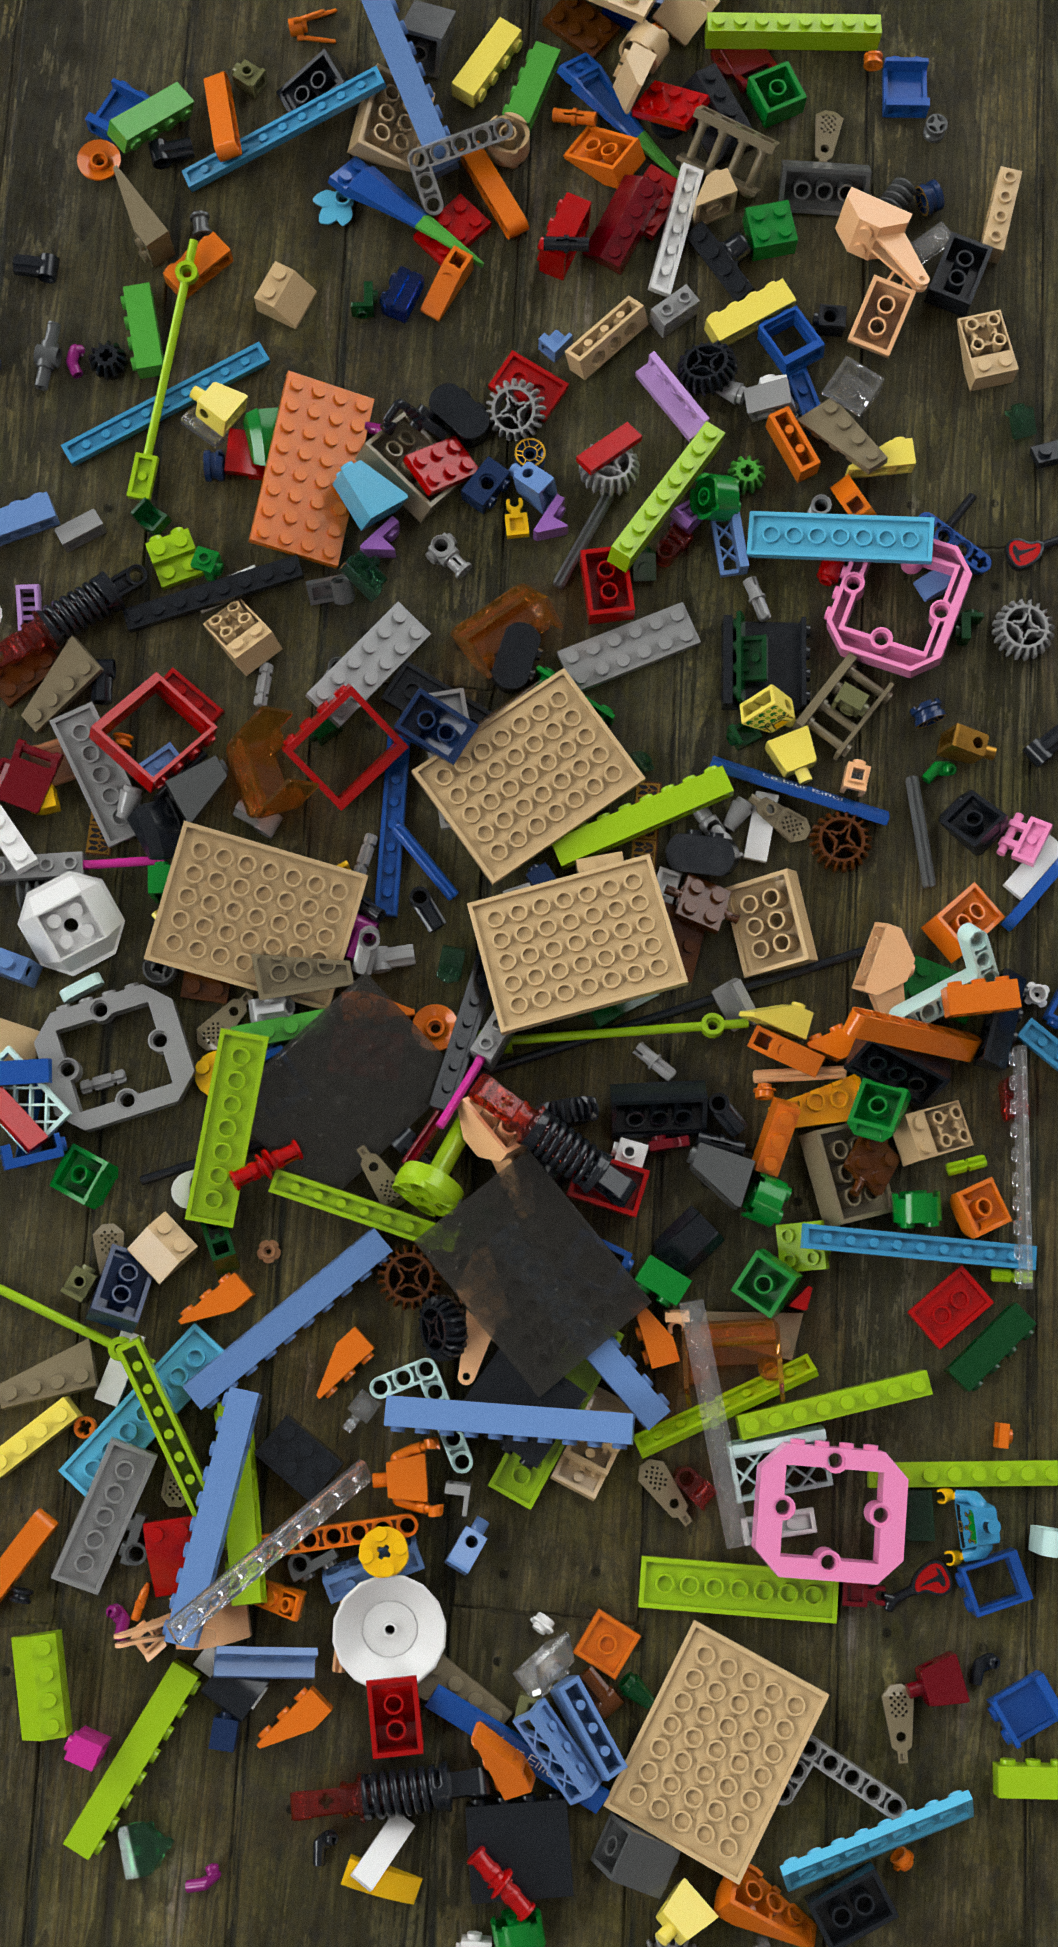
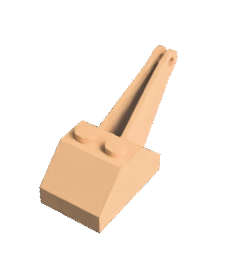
M851 187L835 227L847 252L867 261L880 259L916 292H924L930 278L905 234L912 214Z
M894 271L891 272L887 279L874 274L847 339L848 343L889 358L916 294L915 290L905 287L906 282L901 279L900 284L894 282L897 277Z
M874 923L851 987L852 989L867 993L874 1010L877 1012L889 1014L891 1008L905 1001L904 983L913 975L915 970V957L902 928L888 923Z
M496 1082L463 1098L459 1103L457 1109L462 1135L477 1157L492 1161L512 1201L516 1214L521 1219H525L535 1213L526 1153L527 1146L519 1144L524 1135L523 1126L525 1123L522 1121L525 1119V1116Z
M488 1246L473 1251L460 1278V1288L456 1289L460 1303H466L465 1318H467L466 1326L469 1327L467 1329V1335L469 1336L466 1339L467 1347L464 1348V1353L461 1354L458 1380L463 1385H470L475 1380L497 1323L512 1317ZM464 1373H468L470 1375V1378L468 1380H465L463 1378Z
M228 1587L213 1589L198 1648H189L175 1644L176 1649H207L224 1646L251 1637L252 1629L248 1605L232 1606L227 1597ZM171 1613L126 1631L115 1633L113 1635L114 1639L127 1638L163 1627L166 1619L170 1620ZM156 1634L127 1639L115 1643V1648L163 1641L165 1635Z

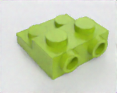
M176 527L170 531V535L164 537L154 535L149 538L148 543H145L163 590L204 576L202 571L193 569L190 566L196 547L188 528Z

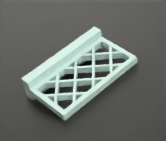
M7 1046L0 1053V1061H4L9 1054L14 1060H23L11 1046ZM45 1083L37 1084L38 1086L29 1084V1086L13 1085V1087H3L5 1090H13V1099L17 1103L18 1090H29V1103L18 1104L21 1107L29 1106L28 1115L32 1119L34 1117V1106H45L44 1120L34 1121L36 1123H44V1132L48 1138L73 1114ZM42 1089L45 1092V1103H34V1090ZM50 1106H57L63 1112L57 1120H50ZM0 1123V1126L10 1135V1137L19 1145V1147H20L26 1154H28V1153L25 1151V1149L14 1139V1137H13V1136L4 1128V1126ZM39 1146L29 1154L39 1152L42 1149V1147Z
M818 1424L775 1432L747 1440L725 1441L737 1503L755 1499V1488L750 1494L741 1495L740 1486L745 1479L756 1485V1481L749 1477L748 1474L755 1464H759L758 1460L763 1453H771L782 1442H790L791 1438L805 1439V1444H815V1440L826 1441L825 1428ZM746 1457L752 1461L744 1473L736 1468L735 1458ZM788 1465L790 1468L786 1472V1480L793 1470L804 1477L799 1485L794 1486L785 1480V1485L788 1486L785 1487V1494L833 1485L832 1473L825 1470L827 1480L815 1481L810 1476L816 1467H810L805 1474L796 1467L797 1465ZM737 1473H739L740 1475H742V1477H741L739 1480H738V1474H737Z

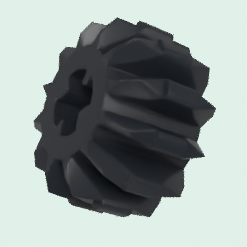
M107 340L105 345L98 342V348L91 347L92 354L88 355V359L91 363L90 368L93 372H96L97 377L105 376V379L109 381L111 376L118 379V372L125 373L124 366L128 364L127 358H125L126 353L123 348L120 349V345L117 342L112 345Z

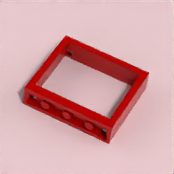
M156 672L95 722L90 728L89 738L149 793H152L156 788H163L166 785L165 781L172 774H179L188 760H195L203 747H210L216 740L215 734L218 727ZM156 693L192 725L201 736L153 777L108 737L107 734Z
M343 684L339 689L337 688L333 693L335 697L329 703L324 701L316 709L318 713L312 719L307 717L299 725L301 729L295 735L293 733L289 734L282 742L284 745L281 747L288 757L341 811L409 747L350 684L346 686ZM352 696L388 734L394 743L337 797L293 750Z

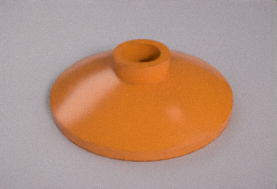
M102 139L92 140L80 149L77 155V165L80 172L86 178L93 181H104L115 175L114 166L117 165L120 169L121 155L113 143Z
M431 1004L423 1007L416 1013L412 1021V1034L415 1041L422 1048L429 1051L447 1049L457 1017L452 1010L443 1005ZM438 1025L440 1031L433 1033L431 1031L432 1026Z

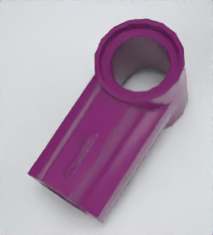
M357 913L344 958L353 962L360 930L367 925L378 929L379 923ZM366 933L363 936V940L369 943L375 935Z

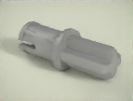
M751 576L743 581V585L749 595V604L753 605L756 615L761 622L770 619L771 614L765 602L766 595L762 593L757 577Z
M641 1042L636 1047V1050L633 1051L634 1055L648 1065L649 1070L652 1068L666 1081L672 1080L676 1075V1070L661 1058V1054L657 1055L644 1042Z

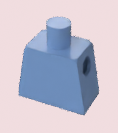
M530 461L526 462L522 467L514 463L509 468L510 476L514 479L516 491L544 515L557 495L554 477Z
M0 948V976L35 988L43 966L30 958ZM30 967L29 974L26 976V971Z
M477 1516L471 1527L465 1526L444 1563L464 1576L467 1575L488 1539L483 1535L490 1523ZM468 1538H472L475 1541L472 1548L466 1545Z

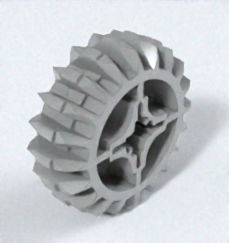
M512 378L510 386L509 382L504 380V389L497 385L495 388L498 393H490L494 400L493 402H486L487 405L492 406L486 412L492 415L489 418V423H495L492 430H499V437H503L506 434V440L511 441L514 436L515 441L519 442L521 435L524 439L529 438L528 431L532 435L536 434L534 426L542 427L538 419H545L546 416L540 414V411L546 410V406L539 405V403L545 399L542 396L537 397L540 393L539 389L536 388L532 391L534 384L531 382L526 385V380L521 379L518 384L517 379ZM522 391L530 400L519 402L513 392ZM506 397L507 405L505 409L500 411L501 403ZM514 405L520 407V409L517 410V414L512 413V411L515 410ZM532 407L531 417L525 424V414ZM513 418L519 428L510 429L502 420Z
M631 448L593 475H589L581 466H579L581 481L586 485V489L592 488L593 494L599 491L601 496L605 493H608L610 497H612L613 493H617L620 496L622 491L628 492L630 487H634L639 477L640 464L637 454H633ZM623 466H624L625 469H626V471H625L624 473L621 471V468H622Z
M1020 599L1017 604L1011 601L1009 607L1004 605L1001 608V612L996 614L997 620H994L992 623L994 627L992 635L997 636L994 639V643H1001L999 651L1007 650L1006 657L1012 653L1014 654V660H1018L1020 655L1023 661H1026L1029 656L1035 659L1038 654L1042 655L1045 652V648H1049L1051 645L1050 640L1054 638L1052 631L1055 625L1049 624L1052 621V617L1045 616L1048 611L1047 609L1041 611L1039 609L1040 603L1032 606V599L1028 600L1026 604L1023 599ZM1013 616H1022L1021 620L1008 621ZM1022 625H1023V628H1024L1025 631H1026V633H1025L1024 635H1023V632H1022L1021 629H1020V627H1021ZM1027 639H1039V641L1034 644L1024 645V642Z

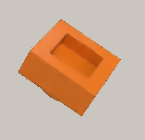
M995 1422L993 1447L1008 1449L1009 1444L1013 1441V1430L1010 1429V1424Z

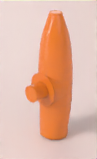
M148 1582L141 1589L130 1617L137 1622L140 1620L149 1595L150 1583Z

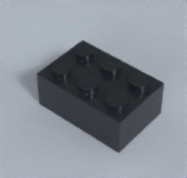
M952 232L924 302L965 317L994 247Z
M290 1414L285 1416L254 1453L310 1503L345 1463L344 1460Z
M871 1861L804 1896L828 1947H845L899 1917Z

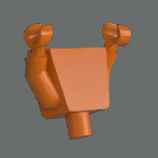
M437 1437L412 1443L393 1452L390 1461L386 1462V1472L372 1473L373 1488L387 1487L388 1498L393 1499V1503L396 1506L421 1514H428L429 1517L442 1516L444 1504L432 1506L428 1503L426 1450L440 1449Z

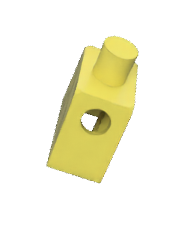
M213 382L206 391L198 386H194L189 396L197 402L196 416L222 437L246 411L248 395L217 382Z
M808 725L767 741L764 748L784 778L795 774L800 785L812 780L808 769L815 765L817 758Z
M683 1878L674 1886L656 1915V1919L662 1927L656 1932L655 1937L663 1946H667L672 1939L681 1946L719 1916L686 1878Z

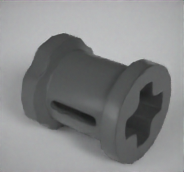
M199 210L190 215V221L194 227L192 235L197 241L212 233L208 224L210 219L208 212Z

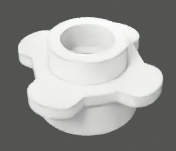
M1029 982L1026 985L1028 987V994L1024 1002L1028 1005L1031 1003L1037 1004L1040 1008L1047 1005L1046 999L1050 992L1049 987Z
M538 1612L536 1616L530 1618V1621L533 1623V1629L538 1633L550 1635V1633L554 1632L552 1627L555 1623L545 1614Z

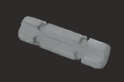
M267 662L260 666L259 673L261 675H258L255 692L257 696L255 695L254 705L262 708L267 706L268 697L266 695H269L272 680L270 674H273L274 668L272 664Z
M371 833L365 834L364 844L361 846L356 861L357 865H355L353 871L362 874L367 873L366 867H369L374 852L373 846H376L378 840L376 835Z
M124 1069L114 1071V1074L110 1072L93 1077L91 1081L89 1079L80 1082V1089L83 1094L92 1093L94 1089L99 1091L115 1086L114 1083L118 1085L127 1082V1076Z

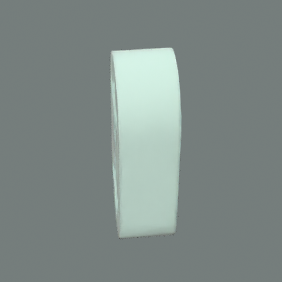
M96 972L65 987L59 994L64 1004H69L101 988L105 982L100 973Z

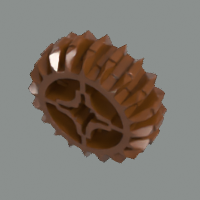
M835 811L834 818L830 813H827L825 819H818L819 825H813L812 830L815 833H810L809 838L813 840L809 843V848H816L812 851L811 855H819L816 863L820 864L824 861L825 865L823 868L825 870L830 865L833 866V873L837 872L838 867H840L842 873L847 871V867L854 871L856 868L855 864L861 866L863 864L862 859H867L869 856L866 851L872 849V846L868 844L872 837L865 835L870 829L868 827L862 829L864 820H860L857 823L855 821L857 816L854 815L848 818V812L843 813L841 817L840 812ZM832 826H844V829L840 832L827 830ZM851 831L855 834L857 838L858 847L855 845V842H853L850 838ZM843 834H845L842 846H839V848L836 850L835 848L838 845V839L841 838ZM822 837L830 844V853L824 848ZM840 852L854 854L849 858H836Z
M404 1245V1253L401 1254L400 1250L395 1248L394 1251L397 1256L393 1257L391 1254H388L387 1258L391 1260L389 1264L386 1262L381 1263L382 1266L386 1267V1270H378L377 1274L384 1275V1279L377 1280V1284L386 1285V1287L380 1290V1293L383 1294L387 1291L390 1293L385 1298L387 1302L393 1297L395 1298L393 1307H397L399 1302H403L402 1310H406L407 1304L411 1303V1309L414 1311L416 1310V1302H419L422 1307L423 1299L431 1298L429 1295L431 1291L434 1294H439V1291L433 1287L434 1284L442 1285V1281L435 1280V1276H441L442 1271L434 1272V1268L440 1264L439 1262L430 1263L434 1258L433 1254H430L427 1258L424 1257L427 1249L423 1248L420 1254H418L417 1245L413 1246L412 1252H409L408 1246ZM410 1257L421 1260L418 1265L411 1269L404 1267L399 1262L404 1258ZM393 1267L401 1275L399 1283L394 1288H392L390 1283V1274ZM426 1267H428L430 1273L427 1289L419 1282V1275ZM401 1268H403L405 1272L409 1271L410 1274L411 1271L415 1272L417 1269H419L415 1273L416 1275L414 1276V1279L416 1280L415 1282L419 1285V1287H417L414 1283L411 1284L410 1282L409 1284L405 1283L401 1287V1285L404 1283V1280L406 1279ZM406 1287H413L421 1295L414 1298H404L398 1294Z

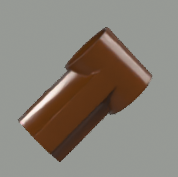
M592 1665L579 1675L595 1707L605 1720L625 1703L618 1692L605 1682Z

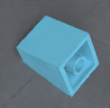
M362 460L356 463L349 461L340 468L341 471L336 474L337 478L332 484L361 531L398 511L409 498L403 490Z

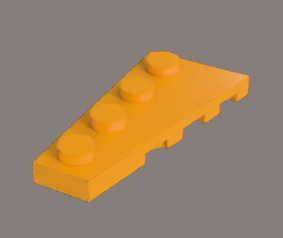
M853 1074L788 1099L787 1101L796 1103L801 1109L795 1128L847 1122L861 1084V1078Z

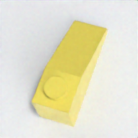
M896 437L879 447L888 457L886 464L867 474L852 463L848 466L845 476L849 474L851 479L912 473L916 465L913 439Z
M792 1002L791 1005L781 1004L740 1011L739 1016L788 1038L806 1040L814 1013L805 1009L806 1005Z

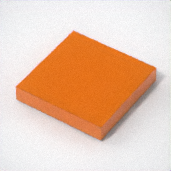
M598 1608L574 1648L573 1653L616 1680L641 1635Z

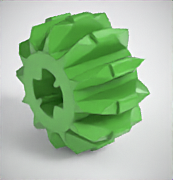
M750 455L747 457V460L740 456L738 457V462L732 461L731 468L727 471L728 476L738 479L742 495L746 493V490L753 494L755 488L760 489L766 477L763 474L764 466H758L759 458L751 461Z

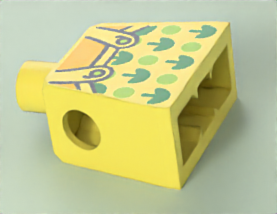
M772 684L739 704L742 724L768 733H772L782 726L790 728L796 721L792 699Z

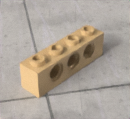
M1003 166L1000 167L994 182L980 241L994 247L988 262L997 264L1005 248L1022 171Z
M627 296L565 350L569 369L586 380L649 325L644 305L631 296Z

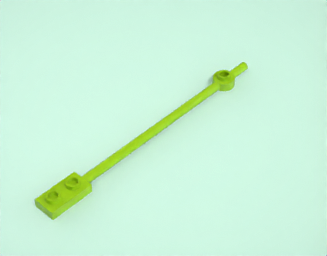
M195 239L189 240L186 258L184 261L179 262L175 268V274L180 282L144 453H135L126 495L129 499L141 501L146 497L151 501L159 464V457L153 455L188 288L199 277L198 269L194 264L198 241ZM187 272L191 273V276L184 277Z
M708 1013L702 1018L701 1022L514 1035L504 1053H513L512 1045L696 1031H702L708 1038H717L722 1035L724 1029L749 1028V1021L747 1019L724 1020L717 1013ZM714 1025L717 1028L715 1030L709 1029V1026ZM478 1030L475 1040L477 1039L481 1030Z
M0 1284V1295L107 1347L110 1357L120 1361L115 1349L119 1344L129 1341V1338L119 1336L111 1339ZM151 1358L153 1364L155 1365L156 1360Z

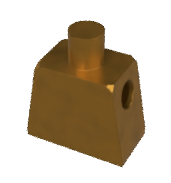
M957 723L941 733L936 755L974 764L982 758L992 761L996 755L997 748L987 745L989 740L988 734Z

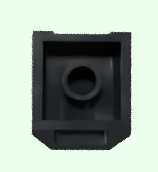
M969 790L960 795L940 814L939 822L963 846L976 856L984 854L1004 834L1008 826V816L979 794Z
M166 797L150 803H144L134 809L127 820L148 858L151 860L172 858L183 826L172 798Z
M689 1206L654 1241L656 1254L669 1267L684 1276H688L725 1239L693 1206Z

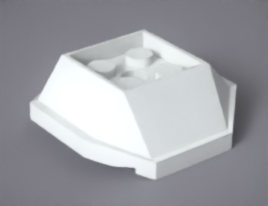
M69 870L27 892L17 925L41 966L75 976L116 954L125 919L103 879ZM69 918H73L78 922V927L70 930L66 928L64 922Z

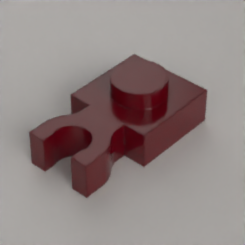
M666 1135L651 1137L652 1141L647 1143L649 1145L648 1153L690 1145L688 1135L666 1139Z
M843 1582L842 1606L867 1608L868 1601H872L876 1605L885 1606V1599H877L875 1594L877 1591H886V1586L876 1585L870 1588L868 1584Z

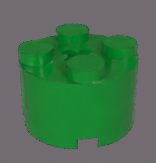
M702 473L696 478L694 482H697L695 489H691L689 501L693 514H697L698 519L726 522L734 514L739 513L741 503L739 501V481L737 478L712 473Z
M758 1172L755 1176L759 1178L757 1183L751 1182L744 1198L742 1207L746 1208V1212H741V1216L771 1227L774 1223H780L784 1213L781 1208L784 1201L787 1202L789 1200L792 1188L788 1187L787 1182Z
M927 1190L899 1192L900 1196L895 1192L891 1193L893 1222L897 1223V1226L901 1228H915V1223H921L925 1227L940 1226L939 1221L942 1220L940 1190H933V1193H927Z
M535 1907V1911H532L522 1922L517 1920V1915L511 1908L502 1910L501 1917L496 1919L494 1915L491 1918L490 1922L495 1947H545L546 1939L539 1908Z

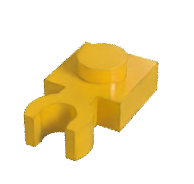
M518 498L519 505L516 507L510 505V499L506 500V509L510 513L505 514L507 539L530 537L527 512L520 513L523 509L522 498Z

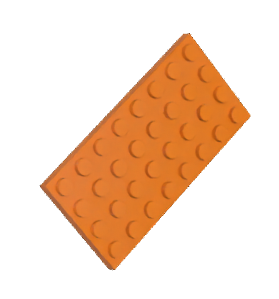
M288 370L248 542L292 556L297 554L299 558L335 569L338 567L350 512L332 484L337 478L336 474L341 471L340 468L349 461L357 462L355 458L366 440L368 430L364 427L365 422H370L374 404L373 398Z

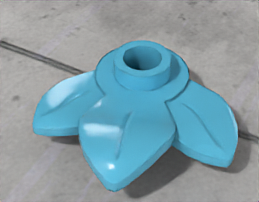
M324 190L313 198V202L322 208L319 214L320 224L331 225L338 221L341 226H345L351 221L353 216L351 208L354 205V200L345 197L338 191L334 192L331 190Z

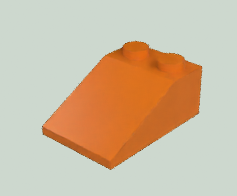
M589 125L563 155L564 159L603 185L616 189L625 174L633 175L646 160L639 138Z
M974 882L924 924L921 929L952 964L962 956L957 938L960 926L965 923H972L988 933L1005 916Z

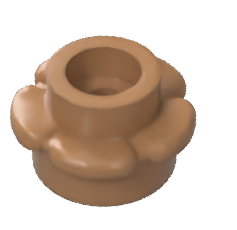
M264 1240L259 1244L257 1256L264 1263H273L275 1259L280 1257L281 1250L276 1241ZM267 1249L271 1250L270 1254L267 1253Z

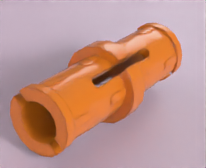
M575 107L572 110L553 108V123H569L575 127L577 124L593 127L597 125V111H581Z

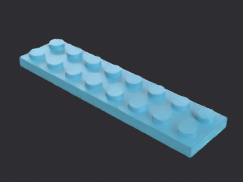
M750 511L747 555L748 558L931 565L935 517Z
M194 1323L155 1365L176 1414L192 1399L183 1389V1384L224 1351L197 1323ZM134 1389L58 1470L84 1496L88 1492L111 1436L144 1449L156 1438Z
M957 1790L950 1793L948 1798L944 1800L929 1801L922 1809L917 1811L915 1809L907 1810L901 1814V1817L894 1820L885 1819L879 1822L875 1828L870 1830L868 1828L860 1829L854 1833V1836L848 1839L838 1838L832 1841L828 1847L823 1849L821 1847L813 1848L807 1852L806 1856L801 1858L791 1857L780 1866L787 1891L790 1892L974 1817L973 1798L969 1790L964 1792Z

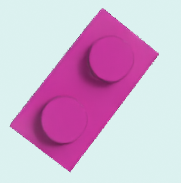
M85 1725L79 1731L75 1730L73 1736H69L64 1746V1750L67 1751L64 1760L92 1772L102 1762L112 1737Z

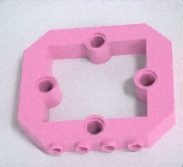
M933 539L931 565L900 563L901 569L907 574H916L924 567L952 576L943 600L935 601L930 607L928 620L932 630L924 651L893 642L892 632L885 627L876 628L871 634L846 627L856 601L862 598L864 594V579L871 562L849 561L848 566L844 565L840 574L842 582L840 586L836 585L833 591L832 599H835L832 607H827L824 619L827 620L826 628L840 656L846 657L851 652L857 657L856 661L907 678H912L940 665L972 578V572L959 547ZM857 584L859 588L851 590L847 586ZM942 611L946 614V616L943 618H939L935 615V613ZM881 638L886 640L887 643L885 645H878L875 641Z
M791 1438L790 1442H782L757 1464L751 1546L778 1577L878 1585L904 1561L908 1478L886 1452L878 1450V1445L863 1444V1448H854V1443L839 1442V1446H830L829 1441L815 1440V1444H805V1439ZM836 1453L838 1455V1462L834 1466H830L828 1463L829 1456ZM786 1465L822 1467L835 1474L841 1473L845 1469L878 1472L877 1499L868 1502L864 1508L865 1519L875 1526L873 1560L840 1558L839 1554L825 1546L817 1548L813 1555L780 1553L782 1523L784 1520L792 1518L796 1510L793 1499L785 1494ZM780 1500H785L786 1509L783 1512L776 1511V1504ZM882 1508V1518L875 1520L874 1512L876 1509ZM831 1555L832 1561L830 1565L823 1567L821 1563L823 1557Z

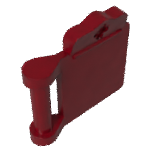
M712 49L710 53L713 64L716 63L724 79L733 77L742 94L746 92L748 79L745 80L743 76L767 65L768 68L778 65L767 49Z
M19 738L15 744L11 760L4 757L0 759V801L38 814L63 761L64 755L58 752L53 754L27 744L26 740ZM24 752L51 762L50 768L24 760L21 756Z

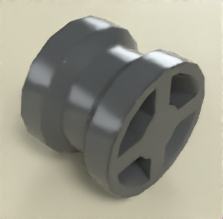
M941 114L930 115L923 129L924 139L930 143L940 142L948 127L947 119Z

